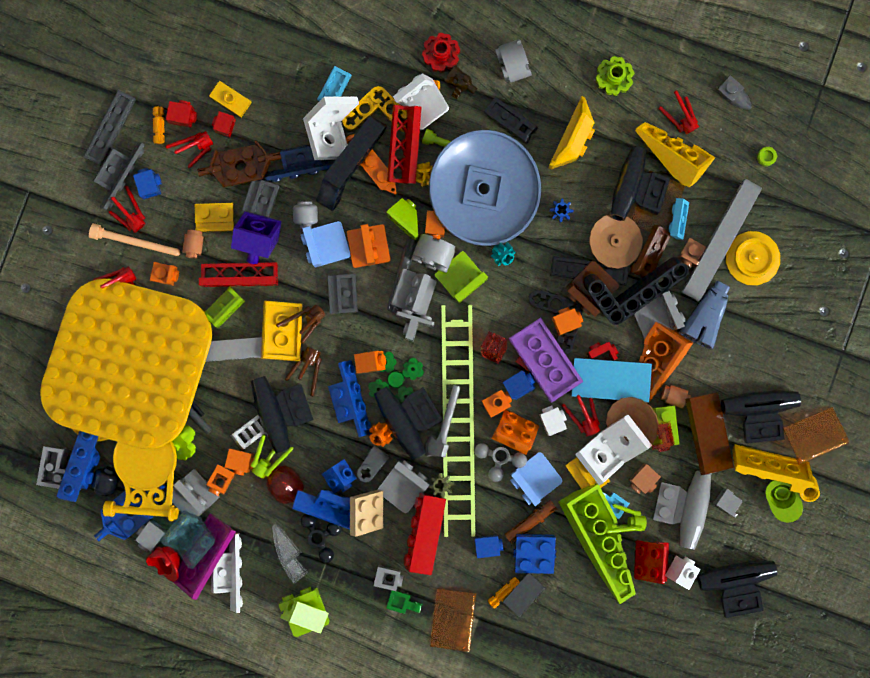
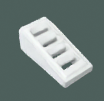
M259 415L255 416L231 435L242 451L265 434L262 426L257 421ZM253 423L258 428L260 433L257 434L256 431L253 429V427L251 426ZM246 428H247V429L251 432V434L254 436L252 439H251V438L249 437V435L246 433V431H245ZM241 433L247 442L244 443L238 434Z

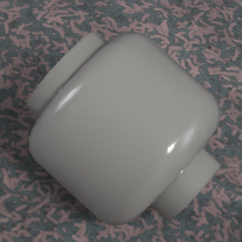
M297 201V204L293 206V222L300 225L301 229L309 226L312 228L311 224L318 222L317 206L312 204V201Z

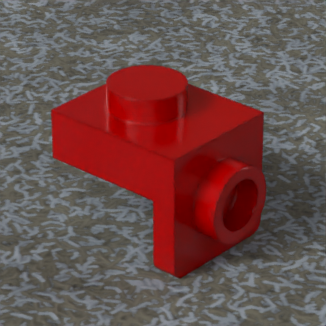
M598 342L590 346L591 351L587 352L589 359H593L606 351L612 361L618 359L616 356L618 351L615 345H611L610 342L603 345Z

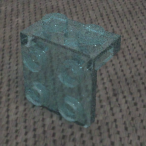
M186 511L182 512L160 539L163 545L176 549L187 567L191 569L198 564L215 543L214 537L201 517Z

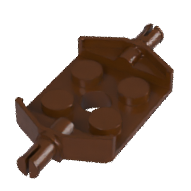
M254 141L255 145L218 152L215 149L210 166L198 168V175L201 177L210 174L211 177L214 176L222 187L261 180L265 178L271 161L281 159L280 151L271 154L266 153L257 141ZM244 163L246 167L243 170H237V165Z

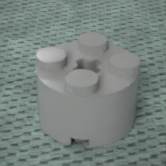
M520 39L498 46V49H495L499 64H504V67H501L505 82L510 81L512 83L532 76Z
M421 234L411 260L420 264L422 262L425 263V267L434 271L437 269L447 273L456 248L444 240L433 239V236Z

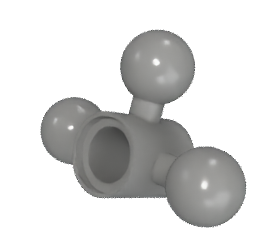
M479 443L474 449L475 455L478 458L491 456L495 462V466L488 472L489 479L493 482L502 480L504 475L501 469L502 464L510 461L516 468H522L527 463V458L523 453L510 455L509 451L504 447H496L494 450H491L487 444ZM499 450H503L506 453V458L503 461H498L495 458V454Z

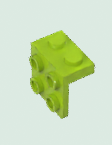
M310 586L300 590L301 594L293 596V594L282 597L283 601L278 604L281 612L284 611L289 600L293 601V603L296 600L326 612L317 587L312 589ZM328 616L324 626H327L330 622ZM288 622L295 637L312 631Z

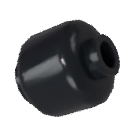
M105 466L96 470L91 487L96 494L108 496L115 492L120 478L114 468Z

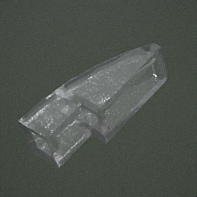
M276 523L272 526L276 552L286 574L292 583L295 584L307 574L306 569L296 558L301 551L281 526Z

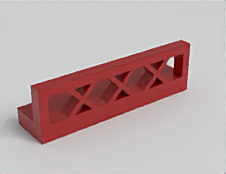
M393 105L387 182L416 184L421 106ZM398 110L407 111L406 119L403 122L398 118ZM400 128L405 132V138L401 142L396 137L397 131ZM399 147L404 152L401 160L395 157V151ZM397 167L402 171V179L393 178L394 169Z
M278 263L201 264L199 286H278ZM247 267H252L257 272L253 277H245L242 274ZM266 267H273V276H263L261 272ZM206 268H214L218 274L215 277L206 278ZM227 268H233L238 272L234 277H225L222 274Z

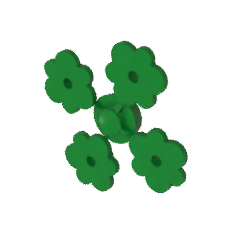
M386 352L384 354L387 361L385 365L386 370H381L380 372L386 371L390 373L387 378L388 383L382 382L381 379L370 382L368 385L370 390L369 396L375 398L374 393L378 392L377 388L381 390L386 386L389 388L390 385L393 388H399L396 398L402 404L405 400V395L409 396L414 393L412 387L406 388L402 386L405 380L404 376L410 377L411 380L423 376V364L418 362L416 358H410L408 362L403 364L405 369L402 374L399 371H393L397 361L393 359L394 355L392 352Z

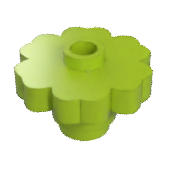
M613 56L610 61L603 60L597 68L598 75L595 81L599 89H605L607 95L617 96L620 92L626 93L633 84L631 79L634 76L632 65L625 63L622 57Z
M185 425L181 433L172 441L176 449L177 459L186 461L195 453L196 447L192 443L195 431L189 425Z

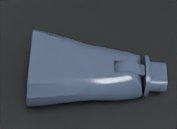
M716 281L714 287L707 291L691 316L684 323L685 327L680 329L679 334L705 348L714 349L720 323L727 306V298L729 297L727 293L730 287Z

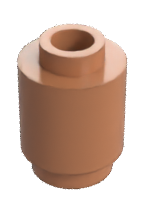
M187 230V234L184 235L182 253L186 254L185 257L197 259V256L202 254L204 237L201 231Z
M665 385L660 400H663L666 404L683 408L684 405L687 406L685 399L690 398L691 395H688V390L673 385Z

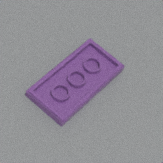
M541 317L508 338L550 403L583 382Z

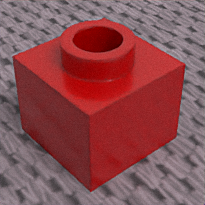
M219 111L218 116H214L212 121L213 130L217 134L230 138L236 119L232 115Z

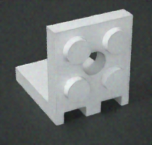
M323 97L303 118L314 160H336L348 145L341 121L359 104L357 97ZM325 137L331 141V144L325 141Z
M626 415L598 433L575 455L598 485H601L624 463L648 450L652 444L631 417ZM598 455L601 456L602 462L599 461Z

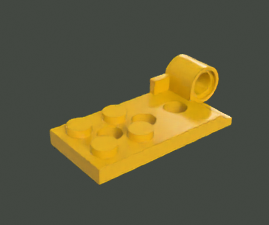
M734 444L732 453L735 471L744 475H754L761 479H771L791 484L790 491L799 493L801 499L806 502H813L819 498L818 483L812 475L808 461Z

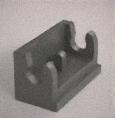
M528 573L503 603L520 617L546 587Z

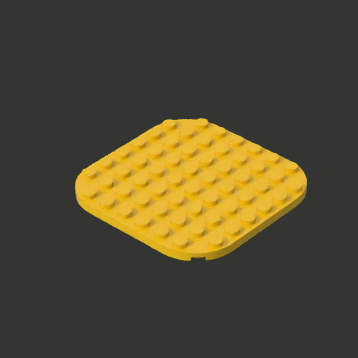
M111 279L90 281L73 294L66 307L41 383L40 395L43 408L53 421L74 430L142 449L163 447V445L173 441L186 424L211 345V324L205 312L188 299L124 282L120 283V281L105 288H100V285Z

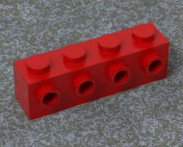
M420 492L419 497H416V513L411 520V527L413 529L412 534L409 535L407 540L409 549L408 554L404 556L403 562L405 569L409 572L432 575L446 504V498H442L440 495L434 496V494Z

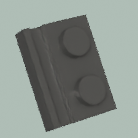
M264 180L252 181L241 214L243 215L246 211L270 218L280 186Z
M356 274L329 275L330 314L358 313Z

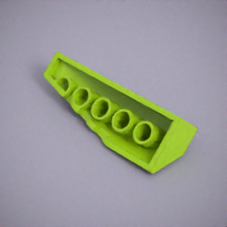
M598 484L574 491L558 501L585 552L618 604L635 595L630 570H628L626 564V554L623 552L621 544V534L619 532L606 533L607 529L617 528L618 523Z

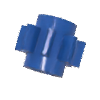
M563 198L560 200V203L554 201L553 205L555 208L549 210V212L554 214L552 220L557 218L559 223H561L565 218L569 221L570 217L567 214L574 212V210L569 209L571 202L566 204ZM559 208H565L564 214H558Z

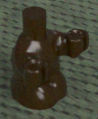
M457 66L449 72L445 79V82L456 86V89L451 94L455 99H458L461 92L465 90L474 94L478 89L472 84L471 77L462 72Z

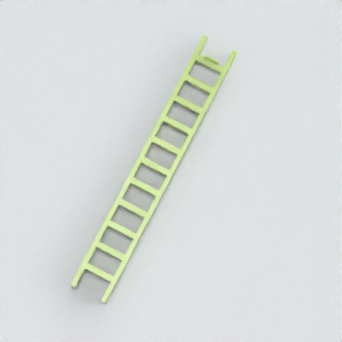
M441 305L443 420L449 399H446V385L469 384V399H457L456 404L469 403L470 418H452L451 423H470V437H447L446 442L470 441V456L447 457L446 453V457H443L444 478L447 476V462L470 461V476H450L449 481H470L471 495H448V492H445L444 537H448V520H471V537H475L472 305H468V322H463V320L446 322L445 305ZM446 327H468V341H446ZM446 346H469V360H446ZM446 365H469V379L446 380ZM448 500H471V514L448 515Z

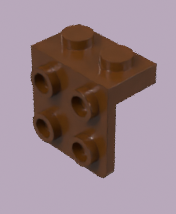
M591 261L566 288L569 292L567 295L572 301H579L582 304L581 309L587 315L592 314L596 317L601 311L583 285L584 278L589 274L597 275L611 294L619 288V284L596 261ZM597 282L593 283L591 288H594ZM604 297L601 302H604L607 297Z

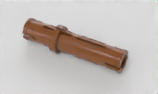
M550 499L542 507L534 509L530 516L504 535L512 544L516 541V534H525L540 522L543 523L545 518L558 510Z

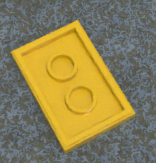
M264 301L261 359L300 361L301 334L299 331L302 327V316L280 327H276V324L302 311V304Z

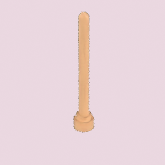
M92 223L89 230V238L98 240V238L102 239L103 237L174 256H179L181 253L177 248L106 231L98 224Z

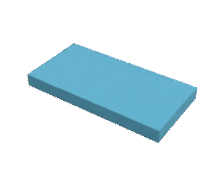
M574 358V368L583 382L572 389V396L580 395V397L612 400L635 397L649 402L652 364Z

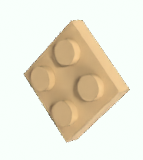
M374 490L350 497L351 536L356 537L383 528V491Z

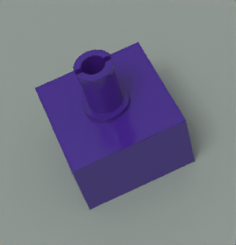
M245 211L233 228L231 249L248 253L246 261L250 264H257L259 256L268 258L279 241L282 221Z

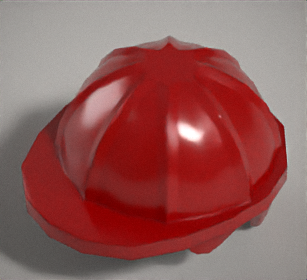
M172 547L155 548L146 558L147 565L156 567L158 575H164L172 582L178 580V569L180 566L178 552Z

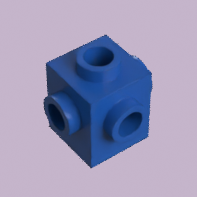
M345 459L322 473L333 493L340 489L342 492L352 487L351 482L357 479Z

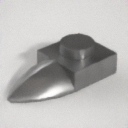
M730 75L717 92L735 107L745 110L752 108L750 99L743 90L744 87Z

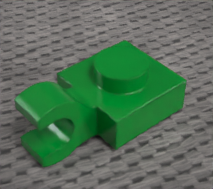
M392 590L386 609L402 614L406 613V609L420 613L422 604L410 601V594Z

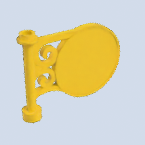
M172 441L156 449H142L117 442L113 454V463L118 477L125 486L126 498L123 506L116 505L115 501H105L103 505L104 516L113 517L115 513L168 517L169 521L178 518L179 510L172 505L174 470L177 461L176 449ZM167 482L166 500L162 505H158L154 500L160 502L165 497L164 491L159 489V487ZM139 493L142 496L140 507L130 506L131 502L139 503L141 501L140 497L135 498L136 494ZM158 493L160 497H156L153 500V495Z

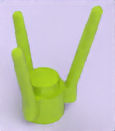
M264 434L261 436L254 460L250 465L253 467L251 471L263 479L266 476L269 477L271 472L293 450V447H290L271 467L270 460L275 454L274 449H272L266 460L261 458L258 461L265 440Z
M617 504L612 505L614 508L632 514V517H628L627 524L607 529L606 533L645 531L647 521L645 516H641V511H634Z

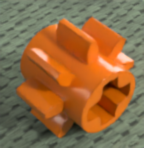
M378 422L369 429L372 433L369 438L374 445L384 447L385 444H389L393 439L390 436L392 431L386 423Z

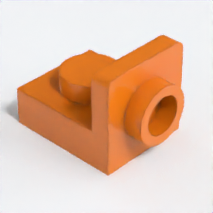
M154 262L150 281L174 286V282H177L179 277L178 267Z

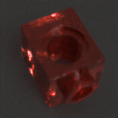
M489 331L480 346L482 357L499 364L507 350L506 338Z

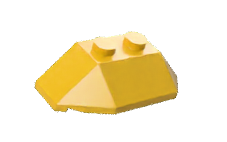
M581 96L548 168L551 170L574 162L579 156L583 157L587 148L584 144L587 139L591 140L595 129L592 128L594 120L585 97Z

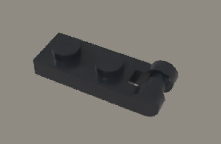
M497 97L492 100L484 111L485 115L518 137L525 144L529 142L531 134L535 133L538 129L536 125ZM522 125L526 127L524 133L519 130Z

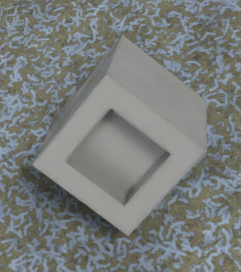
M723 488L713 504L731 517L736 518L737 514L735 512L742 504V500L736 497L729 489Z

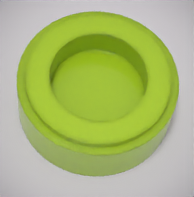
M763 147L757 153V161L762 166H770L777 159V153L772 147Z

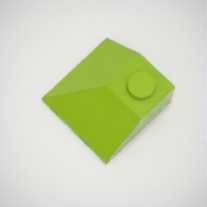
M401 198L386 212L387 217L411 239L417 242L419 238L416 205L409 199L405 201Z

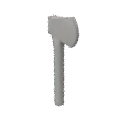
M453 385L438 438L431 435L426 441V457H446L449 446L446 442L447 434L461 388L459 386Z

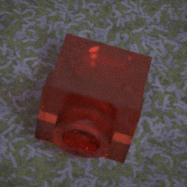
M667 421L659 424L657 434L658 438L662 439V442L652 445V450L658 449L659 452L668 451L675 444L671 423Z

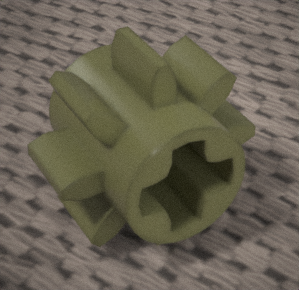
M439 473L438 479L435 477L431 478L434 483L429 488H434V496L441 493L443 498L446 491L452 493L450 486L454 485V483H450V475L443 478V474ZM441 480L442 483H446V487L443 488V491L441 487L438 488V484L441 483Z

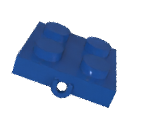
M516 534V549L513 550L515 573L554 574V561L557 552L555 549V535Z

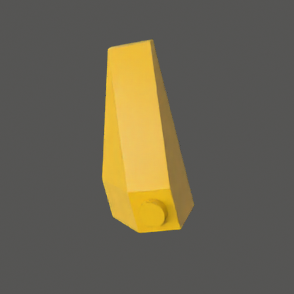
M645 122L635 130L671 175L682 185L689 188L700 179L715 159L714 156L696 145L690 147L682 143L683 139L679 137L677 139L667 136L666 131Z

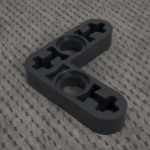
M540 290L533 291L529 296V303L534 308L559 314V310L576 304L582 316V304L579 301L574 302L569 298ZM540 294L541 299L546 300V296L550 298L547 301V307H544V302L535 304V300L532 297ZM553 299H558L561 302V307L557 310L553 309L550 305ZM578 328L572 333L563 334L565 336H572V340L567 339L569 349L563 351L565 354L572 351ZM557 336V343H563L565 337Z

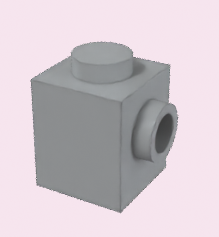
M151 520L146 526L142 525L136 533L138 537L135 541L139 543L138 546L146 552L149 550L151 552L157 548L168 533V530L154 520Z

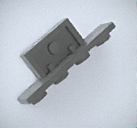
M137 142L129 158L111 148L93 179L95 183L109 190L100 205L102 209L107 210V208L113 206L114 202L111 200V197H115L117 191L120 192L125 185L124 179L133 172L135 168L133 164L137 158L140 159L143 155L145 144Z

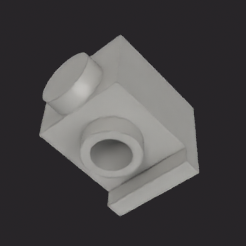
M378 565L374 586L396 591L397 586H402L404 576L400 575L401 570ZM391 574L393 580H386V575Z

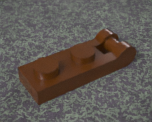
M659 225L653 226L637 262L631 268V272L643 278L656 269L671 237L670 232Z

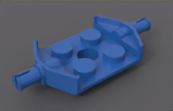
M165 484L160 486L159 489L165 488ZM126 491L113 500L116 502V505H124ZM137 493L135 498L140 497L141 501L139 503L131 502L130 505L140 507V505L142 504V496L139 493ZM157 493L153 495V500L157 497ZM102 508L100 512L103 529L96 533L94 537L100 541L107 534H111L126 540L154 516H130L128 514L115 513L113 517L103 515Z

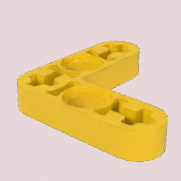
M374 87L342 120L343 126L349 131H354L378 109L392 122V114L387 113L386 108L391 104H400L396 103L395 99L383 87ZM375 92H382V98L385 101L387 100V98L389 99L387 102H385L383 107L380 106L383 104V102L379 98L374 99ZM362 104L370 106L368 113L360 112L359 108ZM398 110V115L402 112L403 114L400 117L405 120L407 112L405 110ZM357 111L358 115L362 117V119L360 120L359 117H357L354 120L355 125H347V119H353L356 116V114L353 112Z

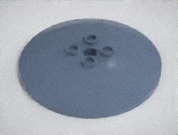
M478 130L457 137L440 152L431 170L429 195L435 215L448 232L470 244L491 246L498 245L500 242L505 243L515 238L528 227L539 207L541 180L535 161L526 148L517 140L497 131ZM480 184H485L487 186L488 190L486 194H481L479 192Z

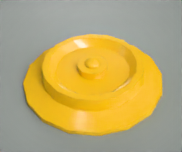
M748 231L735 237L726 253V265L729 273L737 281L746 285H760L768 282L777 273L780 266V252L777 244L768 235L757 231Z

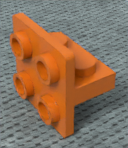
M368 224L360 225L361 228L347 231L353 268L390 262L386 232L383 224L370 227Z
M504 410L491 439L526 455L532 448L539 425L513 412Z

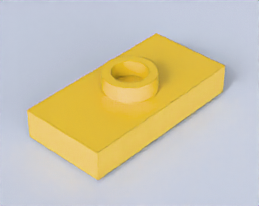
M220 80L209 95L211 99L242 118L252 103Z

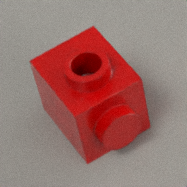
M179 100V103L169 101L166 121L169 124L192 128V123L196 122L197 112L190 105V102Z

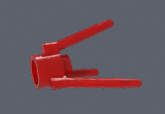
M675 90L674 94L685 115V118L680 120L682 124L680 125L663 107L660 106L659 110L678 128L680 133L684 131L687 135L699 128L698 121L688 97H684L688 108L687 111L681 96Z
M206 131L168 144L165 148L168 149L194 140L174 151L175 154H178L197 145L199 150L203 148L188 164V168H191L205 153L211 150L209 146L213 145V142Z
M125 186L137 215L135 213L129 214L113 196L111 200L127 218L124 221L112 211H109V214L129 231L132 230L135 233L146 224L143 221L146 218L141 213L129 187Z
M128 266L97 277L94 280L107 279L117 275V277L100 285V288H105L117 281L135 285L133 281L137 278Z
M580 395L576 396L585 416V420L582 421L583 425H581L567 406L562 404L563 409L578 426L580 432H585L586 437L600 431L598 426L600 423L597 418L593 398H589L592 418L589 417Z

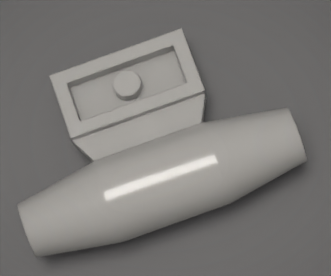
M696 471L687 492L680 486L661 482L653 520L671 525L680 523V547L695 550L704 528L710 501L711 474L701 475L700 471Z

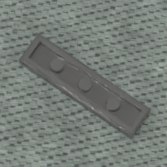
M120 90L117 91L83 156L84 158L100 166L103 164L136 101L134 97Z

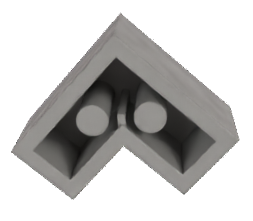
M43 446L36 485L59 489L66 470L69 449Z

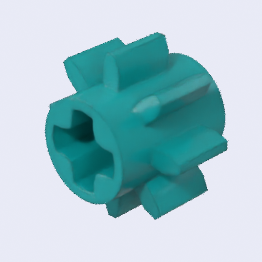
M500 242V244L493 247L491 257L498 266L501 264L506 266L513 262L516 252L508 242L505 245Z

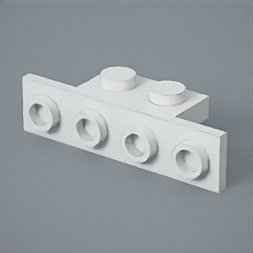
M236 533L229 543V552L223 553L211 574V593L230 592V611L240 613V607H242V597L240 595L242 578L239 568L242 566V560L239 557V549L242 542L239 534Z

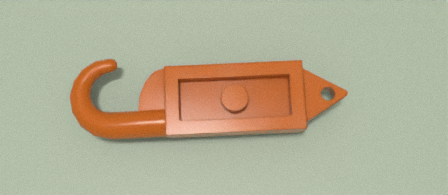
M355 134L346 137L347 144L352 140ZM372 149L361 163V167L381 191L384 190L397 195L395 183L387 182L388 168Z

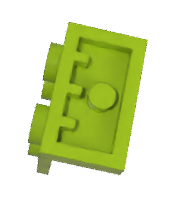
M464 251L452 259L447 273L441 271L435 273V277L458 304L488 280V276L484 271L481 272Z

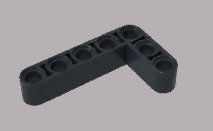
M369 116L326 172L316 199L318 203L331 211L335 210L342 198L346 183L382 137L387 125Z
M672 257L616 298L613 297L604 282L595 274L587 275L584 278L583 285L609 322L619 325L684 279L689 269L679 258ZM680 265L679 269L674 271V269ZM597 282V285L591 288L592 284ZM648 288V291L642 294L643 291ZM604 297H607L604 302H601ZM629 300H633L631 304L627 305ZM614 311H617L614 316H611Z

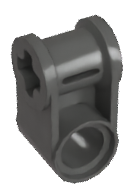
M374 445L357 471L360 481H371L390 456ZM369 468L371 477L362 478L361 470Z

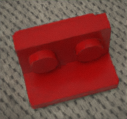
M636 541L634 579L664 584L667 581L665 575L668 571V542Z

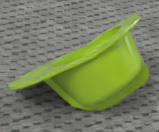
M773 480L768 484L765 491L772 513L782 522L796 521L803 512V504L799 493L790 491L791 484Z

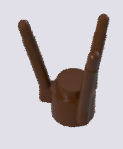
M314 305L312 308L307 306L304 310L277 323L276 327H280L306 314L305 319L308 323L299 331L300 334H303L309 328L301 340L303 344L316 326L321 323L320 320L325 317V313L318 305Z
M307 347L305 351H302L300 361L295 363L285 380H289L302 361L304 365L298 376L299 380L302 379L308 365L313 366L315 363L310 394L313 397L319 365L322 359L319 358L321 354L319 351Z

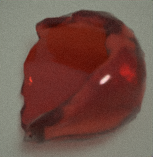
M285 465L277 466L269 477L266 476V487L279 503L288 504L294 502L297 491H303L304 489L300 476L292 468Z

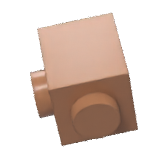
M643 463L629 479L632 483L630 487L638 494L640 492L643 494L651 493L657 487L656 482L661 476L649 465Z

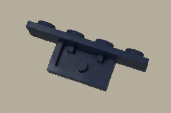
M310 145L280 150L284 169L268 171L265 178L266 181L277 182L284 177L297 178L301 176L300 174L305 173L314 175L321 170L327 169L328 171L335 160H314Z

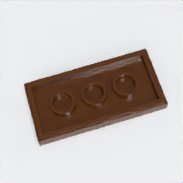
M718 392L685 399L701 475L734 468Z

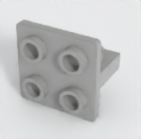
M402 269L391 305L411 311L417 315L426 316L437 283L436 280L431 279V276Z
M405 309L396 313L397 318L410 321V323L406 322L403 335H406L405 339L408 341H414L419 324L434 328V322H432L431 317L420 315L419 318L413 316V312Z
M193 469L188 475L173 485L172 503L190 522H194L220 498V495L216 496L208 491L207 481L196 469Z

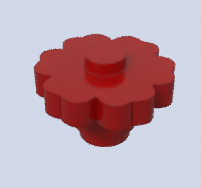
M439 33L437 37L430 36L424 42L425 50L422 52V57L425 65H431L432 71L443 73L446 68L452 70L458 64L460 47L456 40H451L449 34Z

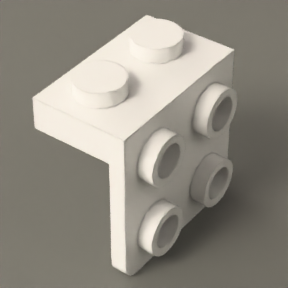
M423 73L414 77L411 83L400 88L398 93L393 96L396 103L403 106L422 107L420 130L425 129L449 110L448 104L433 79Z

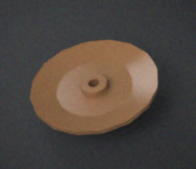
M610 215L603 216L594 224L590 231L589 244L591 252L597 261L606 267L619 269L629 266L638 258L642 250L643 239L641 231L636 223L628 217L624 221H618L611 218Z
M635 397L621 398L613 403L607 413V427L624 416L629 415L648 441L653 444L658 436L659 423L652 407L642 399Z

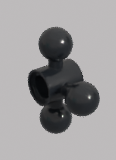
M304 514L301 517V525L310 530L308 535L309 544L312 547H319V558L322 562H331L334 558V551L326 547L324 543L327 536H338L342 532V527L329 523L326 530L316 529V518ZM320 533L323 538L322 542H314L312 539L313 534Z

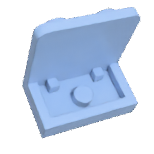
M337 221L313 229L310 226L302 228L304 233L301 234L303 245H307L309 252H306L307 260L315 268L344 260L351 256L341 222Z
M541 452L531 457L524 467L517 468L510 474L512 476L510 480L516 489L521 488L525 493L522 497L529 505L532 503L534 506L539 504L543 497L558 487L563 481Z

